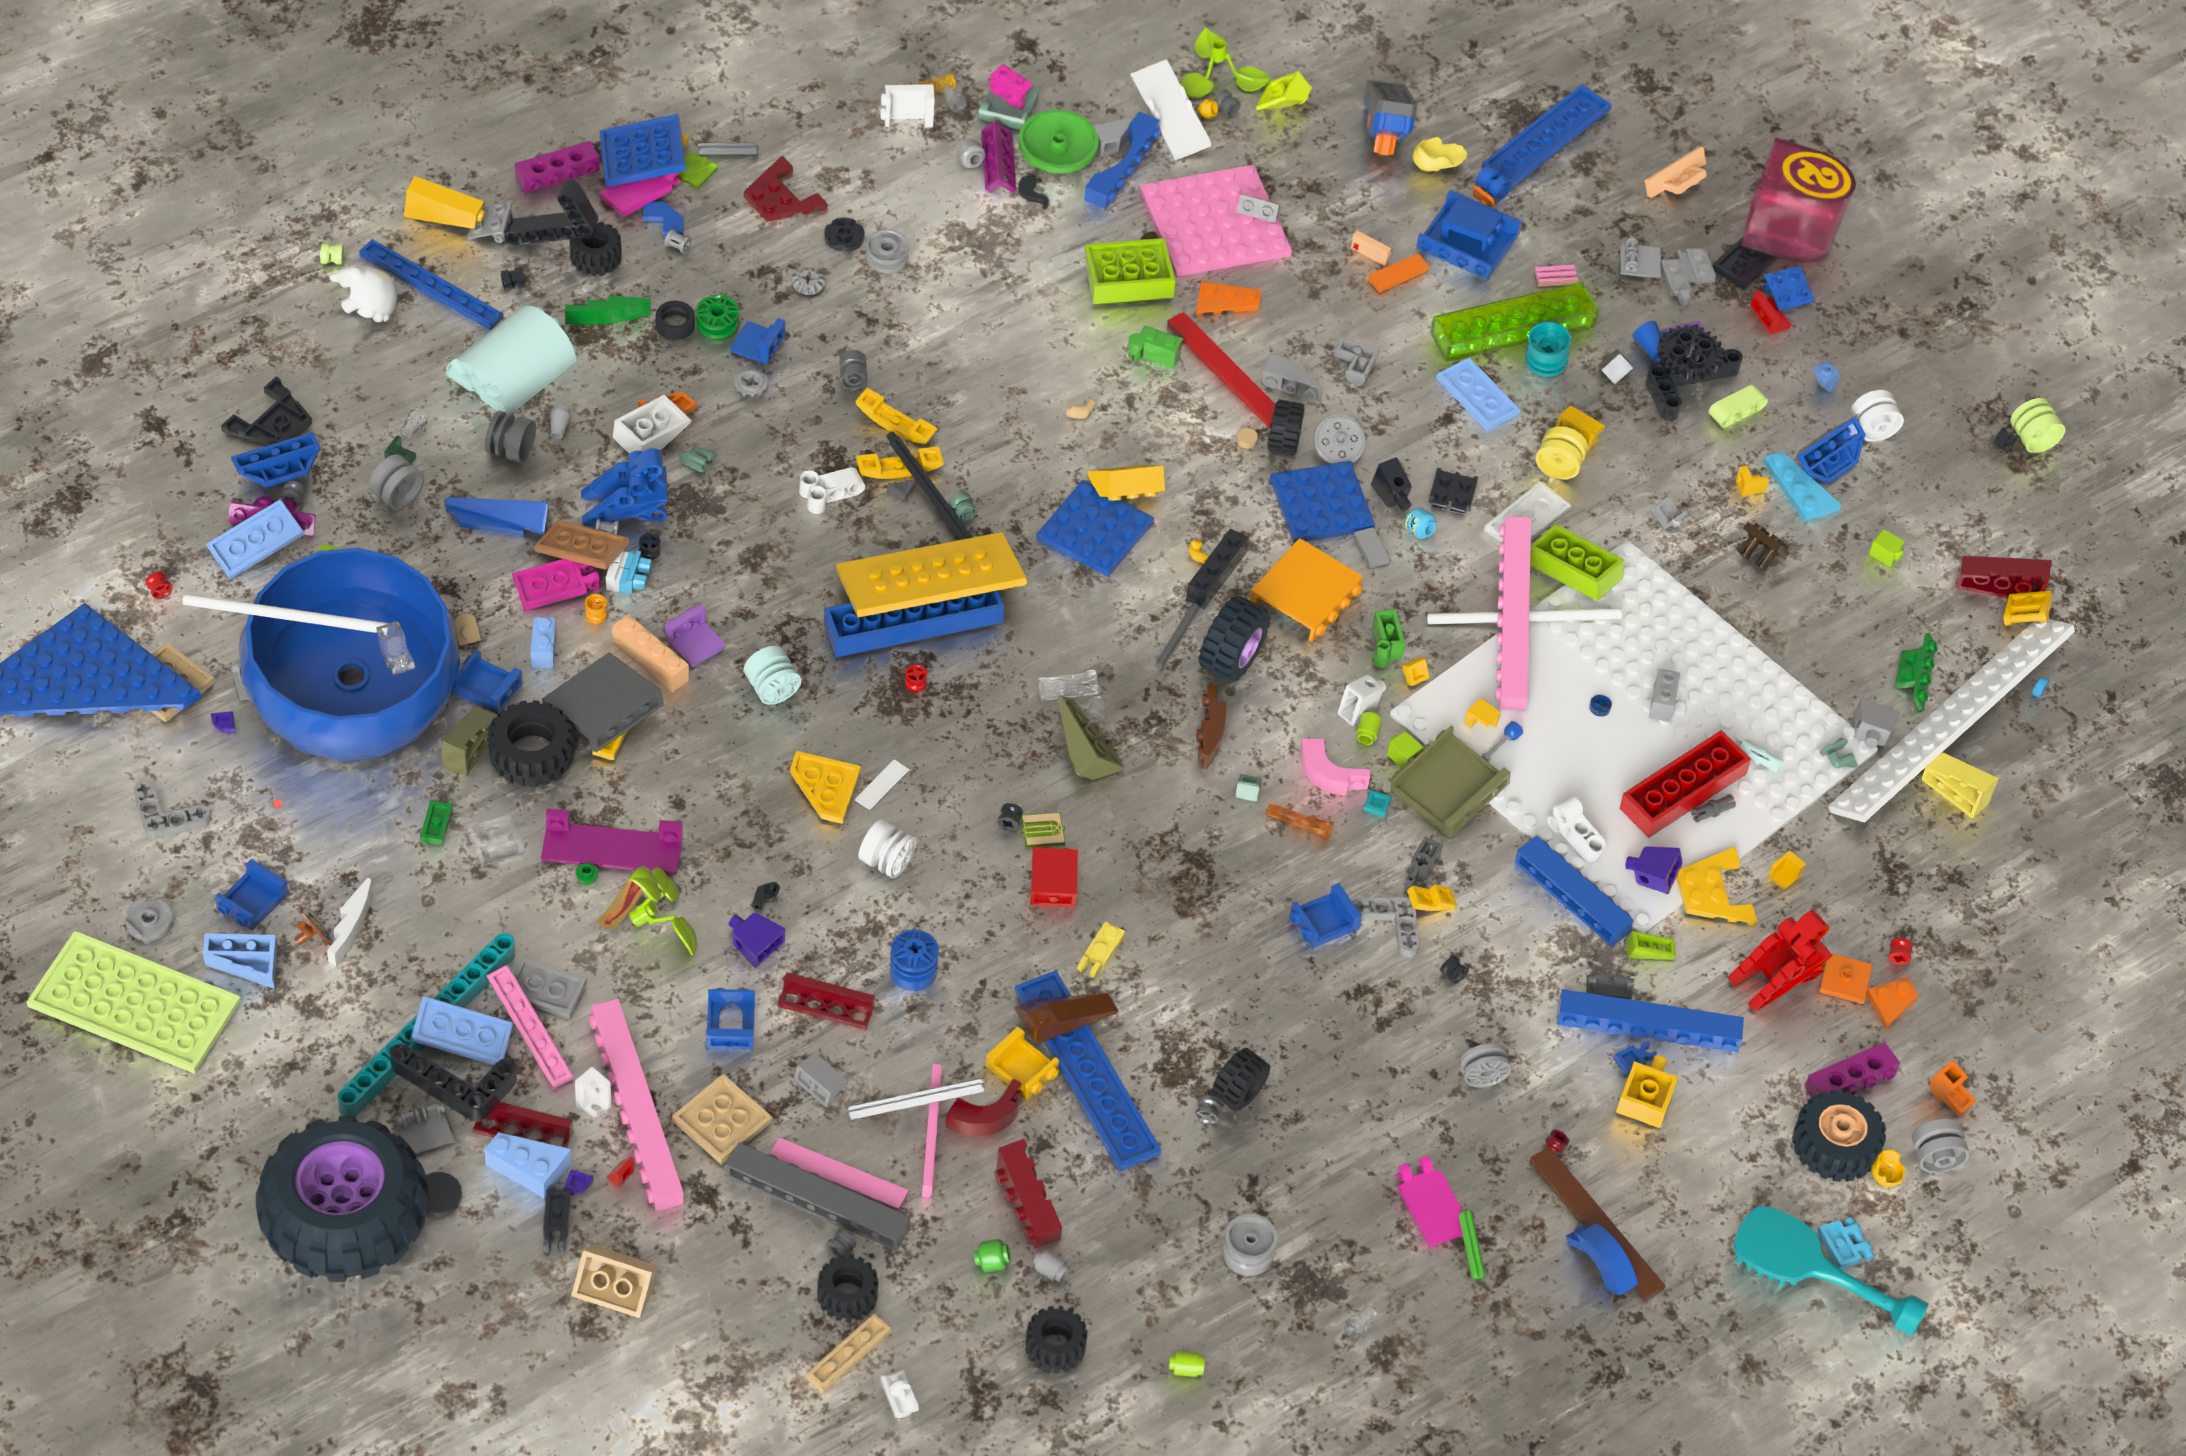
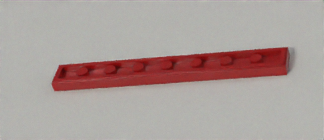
M1184 311L1167 320V326L1178 337L1183 338V342L1270 429L1275 403Z

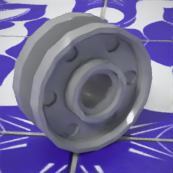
M890 229L872 233L866 243L865 257L867 264L875 271L885 274L896 273L902 270L908 261V240L903 234Z
M1489 1043L1466 1051L1459 1061L1460 1067L1464 1072L1463 1077L1466 1084L1481 1088L1492 1086L1505 1080L1512 1070L1511 1064L1507 1059L1508 1054L1505 1047L1500 1044Z

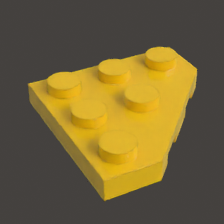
M796 751L790 767V774L821 819L843 824L861 772V766Z

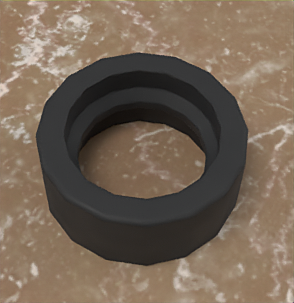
M676 300L660 305L655 315L657 332L671 340H680L690 336L695 327L693 308L685 302ZM671 315H679L687 319L685 323L676 326L669 325L663 320Z

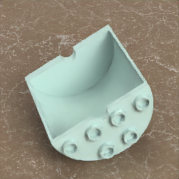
M525 305L517 309L451 361L446 367V375L471 393L473 391L477 392L481 400L496 411L501 410L506 412V414H512L577 362L576 348L570 342L556 318H551L540 307Z

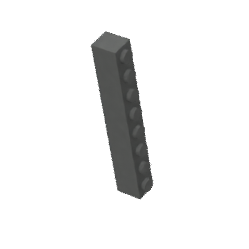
M739 1142L726 1163V1177L892 1250H898L909 1231L910 1217L904 1212L886 1207L880 1201L870 1200L859 1192L847 1190L836 1182L822 1179L816 1173L806 1172L795 1164L783 1162L772 1154L758 1151L752 1145H744Z

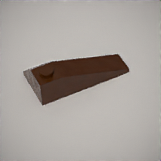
M1109 993L1040 998L1015 1007V1011L1035 1045L1118 1013V1009Z

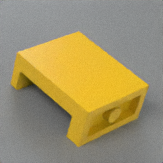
M1017 1027L987 1054L986 1068L1007 1085L1013 1079L1021 1082L1022 1097L1028 1100L1033 1094L1037 1095L1048 1080L1052 1081L1059 1073V1059L1055 1057L1051 1061L1024 1040L1025 1031Z

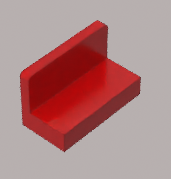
M1761 291L1753 293L1750 307L1770 334L1791 327V323L1782 311L1779 312L1775 301L1771 297L1766 298Z

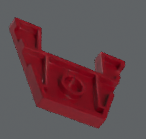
M784 156L779 157L744 191V198L766 222L790 218L792 214L801 212L803 215L810 214L811 210L820 209V211L827 210L828 203L818 193L799 201L783 184L780 178L793 172V166Z

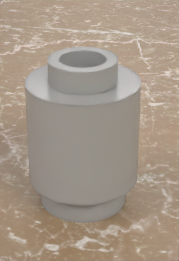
M1048 1249L1044 1252L1040 1251L1033 1261L1036 1264L1034 1269L1053 1282L1061 1283L1070 1271L1067 1261Z

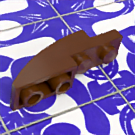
M1207 685L1206 694H1202V707H1206V711L1203 713L1200 729L1196 730V741L1201 743V747H1198V760H1202L1203 769H1207L1215 759L1222 743L1225 728L1226 702H1217L1216 685Z

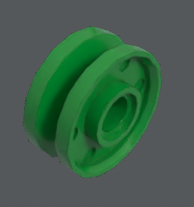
M721 294L703 298L696 307L697 329L702 335L711 339H725L732 336L740 325L739 306L735 300Z

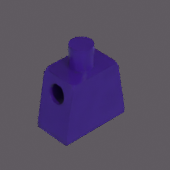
M1646 846L1643 848L1639 858L1628 856L1625 867L1628 870L1634 871L1637 884L1669 894L1683 864L1680 848Z
M752 913L746 920L738 915H734L729 921L728 925L734 929L732 933L734 947L754 968H757L785 942V928L758 913Z

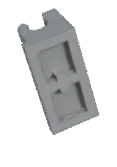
M816 1053L797 1065L794 1081L826 1108L830 1107L833 1102L844 1094L841 1090L848 1085V1080Z

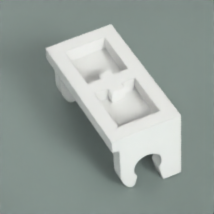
M591 1067L575 1081L576 1107L582 1108L593 1117H597L596 1110L592 1109L593 1105H599L605 1111L611 1108V1083L596 1069Z

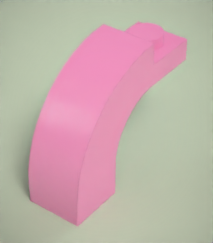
M1302 738L1300 762L1305 775L1313 784L1324 791L1346 796L1347 789H1368L1370 769H1351L1336 766L1329 761L1325 754L1324 739Z

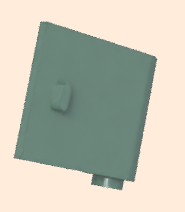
M1033 85L1026 93V106L1021 111L1016 107L1010 106L1007 101L999 96H995L989 90L986 101L983 100L981 102L978 120L990 123L997 121L1003 126L1020 130L1025 121L1031 117L1040 87Z

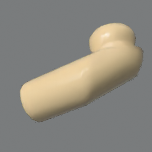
M1088 399L1083 406H1069L1066 414L1070 418L1086 419L1095 408L1096 403Z

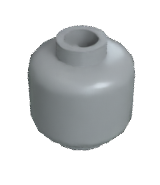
M975 139L963 140L956 149L958 159L967 168H976L985 159V151Z

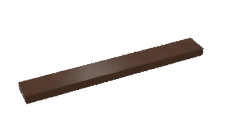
M1549 1147L1530 1158V1163L1583 1226L1590 1227L1596 1223L1615 1238L1627 1255L1638 1282L1635 1289L1645 1301L1665 1289L1666 1285Z

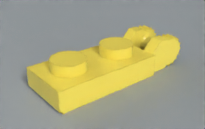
M1105 921L1084 953L1077 970L1083 972L1088 963L1091 962L1094 966L1091 968L1090 977L1095 979L1120 945L1126 931Z

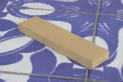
M873 1313L805 1374V1378L820 1392L824 1393L888 1336L892 1328Z

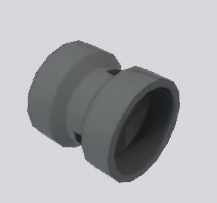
M1226 89L1220 91L1214 98L1218 108L1222 109L1223 113L1228 117L1235 115L1241 107V102L1237 98L1232 97V94Z

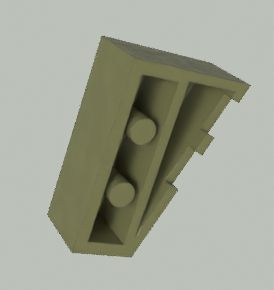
M477 706L467 713L441 740L443 767L467 777L488 747V730L491 727L492 720L495 717L498 718V715Z

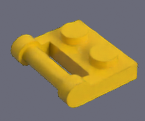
M2040 591L2009 594L2004 612L2005 626L2021 622H2048L2053 599L2052 592Z

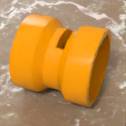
M600 594L588 596L585 600L586 620L592 624L603 623L607 619L606 598Z

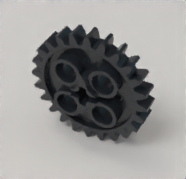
M1685 324L1684 329L1677 325L1676 331L1670 328L1669 333L1664 332L1663 337H1660L1657 346V357L1660 358L1659 363L1664 364V369H1671L1670 374L1678 373L1677 378L1684 375L1685 380H1688L1690 376L1696 381L1697 376L1704 380L1705 375L1711 377L1712 373H1717L1718 368H1721L1724 359V348L1721 347L1722 342H1716L1717 336L1711 337V331L1703 332V327L1696 330V326L1693 325L1692 329H1689L1688 325ZM1697 341L1695 344V348L1692 350L1688 362L1684 364L1686 361V357L1689 355L1693 343Z

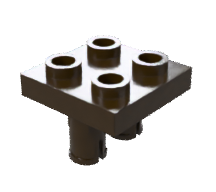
M1747 522L1743 529L1748 533V539L1738 550V553L1749 560L1759 544L1764 545L1766 549L1754 563L1764 571L1767 570L1776 556H1780L1785 560L1789 555V552L1785 549L1787 545L1774 534L1770 537V533L1755 522L1752 525Z

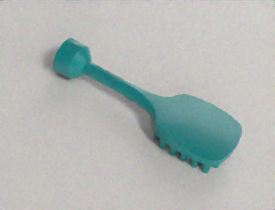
M1767 1206L1757 1207L1745 1217L1737 1231L1733 1244L1736 1262L1746 1263V1268L1748 1270L1755 1269L1758 1275H1767L1769 1281H1773L1774 1278L1778 1279L1780 1286H1784L1786 1282L1796 1285L1797 1282L1810 1277L1836 1284L1890 1312L1894 1328L1910 1337H1913L1929 1307V1303L1914 1295L1896 1300L1847 1274L1823 1255L1819 1236L1809 1226L1781 1210Z

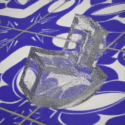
M395 621L376 627L382 656L387 668L391 669L393 675L415 669L414 661L407 649L405 634L399 622Z

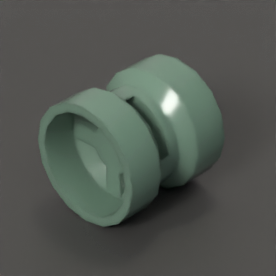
M965 492L957 493L949 501L950 507L956 512L961 522H967L977 514L976 507L973 503H970L971 499Z

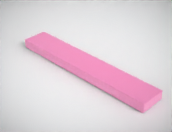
M506 965L488 974L487 979L552 1089L554 1090L573 1080V1074L509 966Z
M933 1064L931 1088L941 1087V1064ZM939 1101L929 1105L922 1197L926 1198L932 1196Z
M780 1137L770 1153L783 1162L795 1164L806 1172L816 1173L822 1179L836 1182L852 1192H859L870 1200L880 1201L886 1207L893 1210H900L908 1196V1190Z

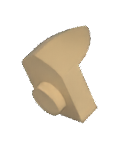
M461 613L454 619L458 646L481 641L476 618L473 615Z

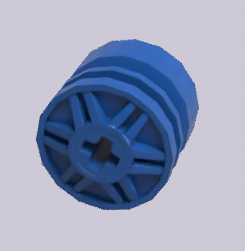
M911 929L897 935L891 943L889 973L892 981L898 987L907 991H919L926 989L935 981L937 977L939 946L932 935L922 930Z

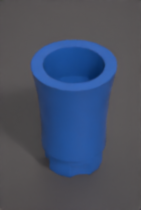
M1649 321L1641 325L1634 332L1632 338L1643 348L1653 362L1659 363L1660 358L1657 357V346L1660 337H1663L1657 322Z

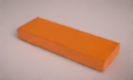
M1417 253L1370 274L1368 281L1381 293L1429 271L1430 266Z

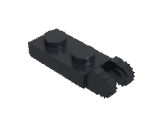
M546 1190L543 1224L544 1252H549L551 1249L550 1236H559V1253L565 1252L571 1190Z

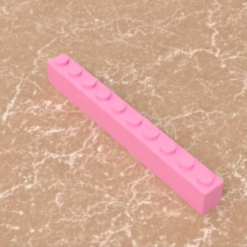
M1505 516L1504 525L1500 524L1499 537H1503V542L1499 544V555H1503V560H1499V573H1502V578H1499L1498 591H1502V596H1498V609H1502V614H1498L1497 627H1501V632L1497 634V645H1501V651L1497 650L1496 662L1500 664V669H1497L1496 682H1500V687H1496V700H1500L1499 709L1526 710L1528 699L1531 518Z
M619 999L591 1005L592 1015H588L591 1029L595 1028L597 1034H594L597 1048L601 1047L603 1051L601 1053L602 1064L604 1067L608 1066L607 1078L611 1086H614L616 1090L613 1092L616 1105H621L622 1111H620L622 1124H627L628 1130H626L629 1144L634 1145L633 1157L635 1163H640L641 1166L639 1170L642 1184L646 1183L648 1187L646 1189L647 1200L649 1203H653L655 1211L682 1205L683 1190Z

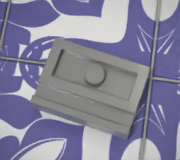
M1705 247L1686 249L1683 252L1677 250L1676 258L1681 259L1689 283L1703 284L1715 282L1716 275Z

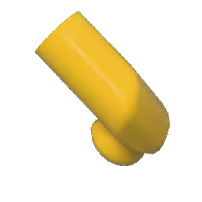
M1193 539L1188 547L1191 558L1198 563L1204 564L1209 555L1203 553L1201 549L1202 542L1198 539Z

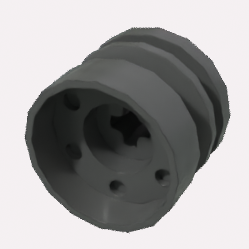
M501 410L497 411L490 421L487 430L485 451L491 455L496 454L498 457H502L506 453L508 460L524 463L534 444L536 436L535 421L524 417H518L515 420L513 414H506V412Z

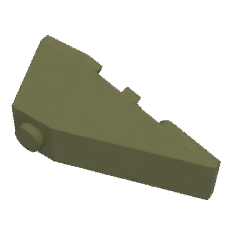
M1059 695L1057 699L1070 760L1075 766L1074 771L1080 777H1086L1091 780L1122 771L1124 766L1111 746L1106 748L1100 739L1103 736L1099 731L1088 725L1090 720L1076 702Z

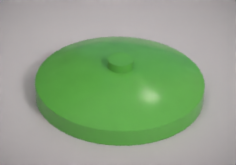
M1047 110L1037 113L1025 121L1019 132L1018 144L1023 157L1034 167L1051 173H1070L1086 167L1094 160L1098 151L1099 138L1094 126L1083 116L1065 110Z

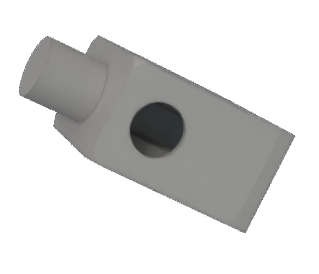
M1861 698L1854 712L1855 736L1865 740L1867 747L1885 746L1900 715V711Z

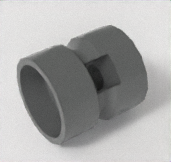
M849 350L842 353L839 357L842 386L850 390L863 388L867 384L865 354L857 350Z

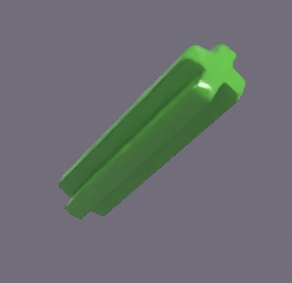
M1462 1211L1459 1214V1220L1471 1276L1474 1280L1482 1279L1485 1276V1270L1473 1214L1471 1211Z

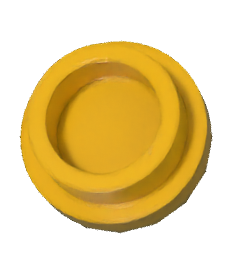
M1205 99L1197 107V111L1204 118L1211 119L1216 117L1218 105L1216 101Z

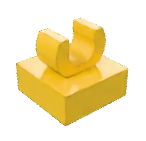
M1418 657L1402 665L1403 675H1405L1406 682L1410 686L1429 678L1426 659L1423 657Z

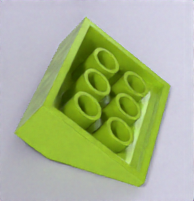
M1165 238L1084 244L1093 304L1174 298L1176 280Z

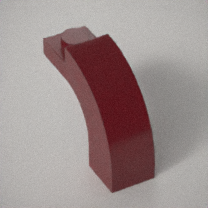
M1013 1079L1001 1098L995 1103L986 1106L974 1105L957 1097L946 1114L945 1127L968 1136H986L1005 1129L1017 1117L1018 1104L1023 1095L1021 1093V1082Z

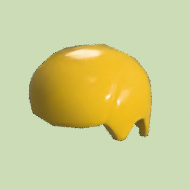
M1886 1149L1876 1156L1870 1169L1872 1176L1881 1186L1895 1187L1903 1181L1906 1166L1901 1164V1155L1898 1152Z

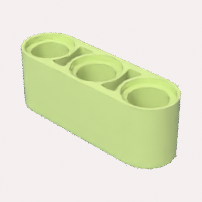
M1749 385L1714 403L1709 409V414L1722 428H1726L1763 409L1768 399L1755 385Z

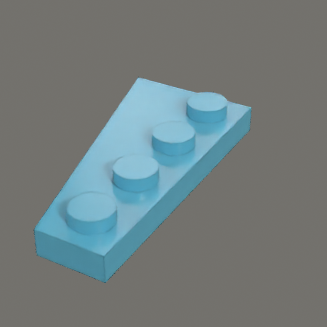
M1783 451L1764 456V465L1804 522L1840 510L1841 504L1812 477L1807 475Z

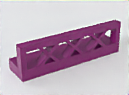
M993 121L981 130L982 147L985 151V159L983 161L985 189L991 193L999 186H1002L1013 193L1016 190L1012 131L997 121Z

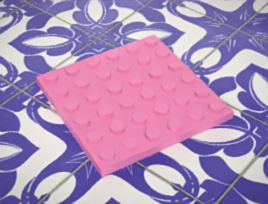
M1254 164L1140 185L1139 191L1159 238H1165L1171 265L1176 277L1291 256L1292 250L1278 218L1273 223L1237 213L1240 194L1270 201Z

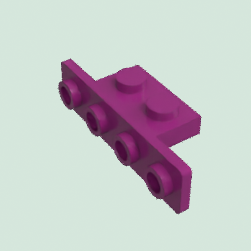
M262 496L257 498L252 505L231 502L229 505V523L240 524L277 500ZM282 500L304 531V534L313 536L315 533L316 515L299 512L300 504H296L291 500Z

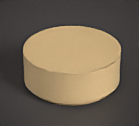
M1243 428L1237 433V444L1242 448H1253L1257 444L1258 434L1251 428Z

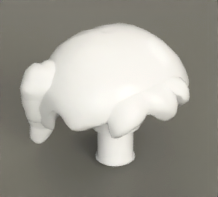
M349 266L330 275L331 281L339 282L343 288H351L350 296L341 301V306L347 314L358 310L357 313L366 318L373 317V321L377 323L386 322L390 319V315L397 303L396 282L393 277L371 266Z

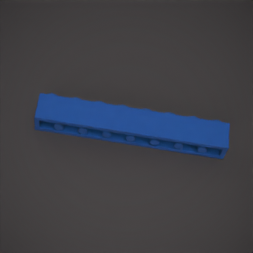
M1562 989L1558 1002L1556 1024L1564 1025L1565 1027L1584 1028L1589 1031L1609 1032L1615 1035L1623 1034L1635 1038L1655 1039L1660 1042L1668 1041L1680 1045L1700 1046L1705 1049L1713 1048L1725 1052H1739L1743 1039L1744 1017Z

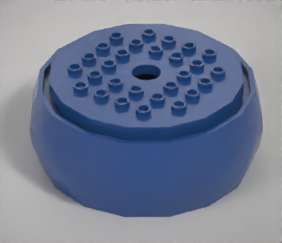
M363 548L318 551L283 567L257 594L253 604L388 623L387 634L248 615L239 640L241 675L244 689L270 730L301 752L336 761L381 758L415 742L445 709L460 666L455 621L430 580L398 557ZM354 668L361 671L364 678L359 684L348 686L340 682L338 678L340 673L346 669Z

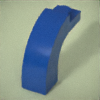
M1596 1223L1590 1227L1585 1225L1579 1226L1574 1229V1232L1566 1236L1569 1245L1584 1251L1593 1259L1602 1275L1606 1290L1620 1296L1638 1285L1635 1272L1624 1250L1603 1227Z

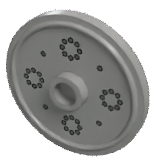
M1340 414L1332 415L1322 420L1317 426L1313 437L1314 448L1318 456L1328 464L1346 461L1354 463L1364 451L1365 434L1362 427L1353 418Z

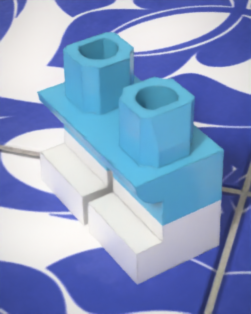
M623 550L609 566L606 575V590L632 594L633 589L645 590L647 576L638 573L649 574L652 568V560L641 557V551H636L634 554Z

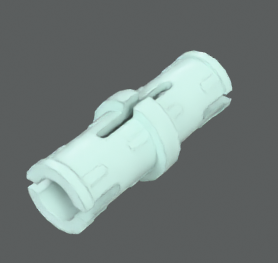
M1746 740L1740 746L1758 765L1762 764L1777 773L1783 765L1784 760L1768 753L1765 748L1760 749Z

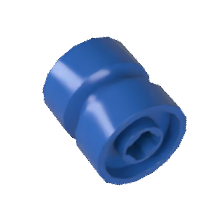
M1489 164L1479 172L1475 185L1488 192L1496 201H1501L1510 192L1513 181Z

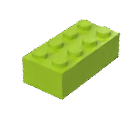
M1557 524L1553 525L1530 546L1531 567L1595 601L1601 599L1623 579L1624 559Z

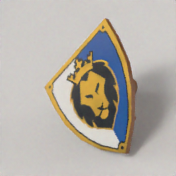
M303 907L301 914L310 926L304 921L297 923V928L302 931L300 935L294 938L297 944L300 946L315 934H318L331 946L334 942L317 914L309 908Z

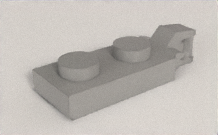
M1681 259L1661 260V271L1670 295L1677 296L1680 306L1688 305L1692 291Z

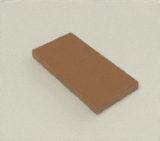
M557 520L534 545V549L538 553L606 570L630 542L628 537Z

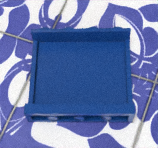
M1450 190L1444 206L1425 233H1419L1416 248L1489 280L1520 235L1522 221ZM1458 198L1503 214L1501 223H1504L1500 235H1496L1494 244L1492 246L1489 245L1486 251L1481 250L1482 241L1452 231L1448 239L1440 236L1443 220Z

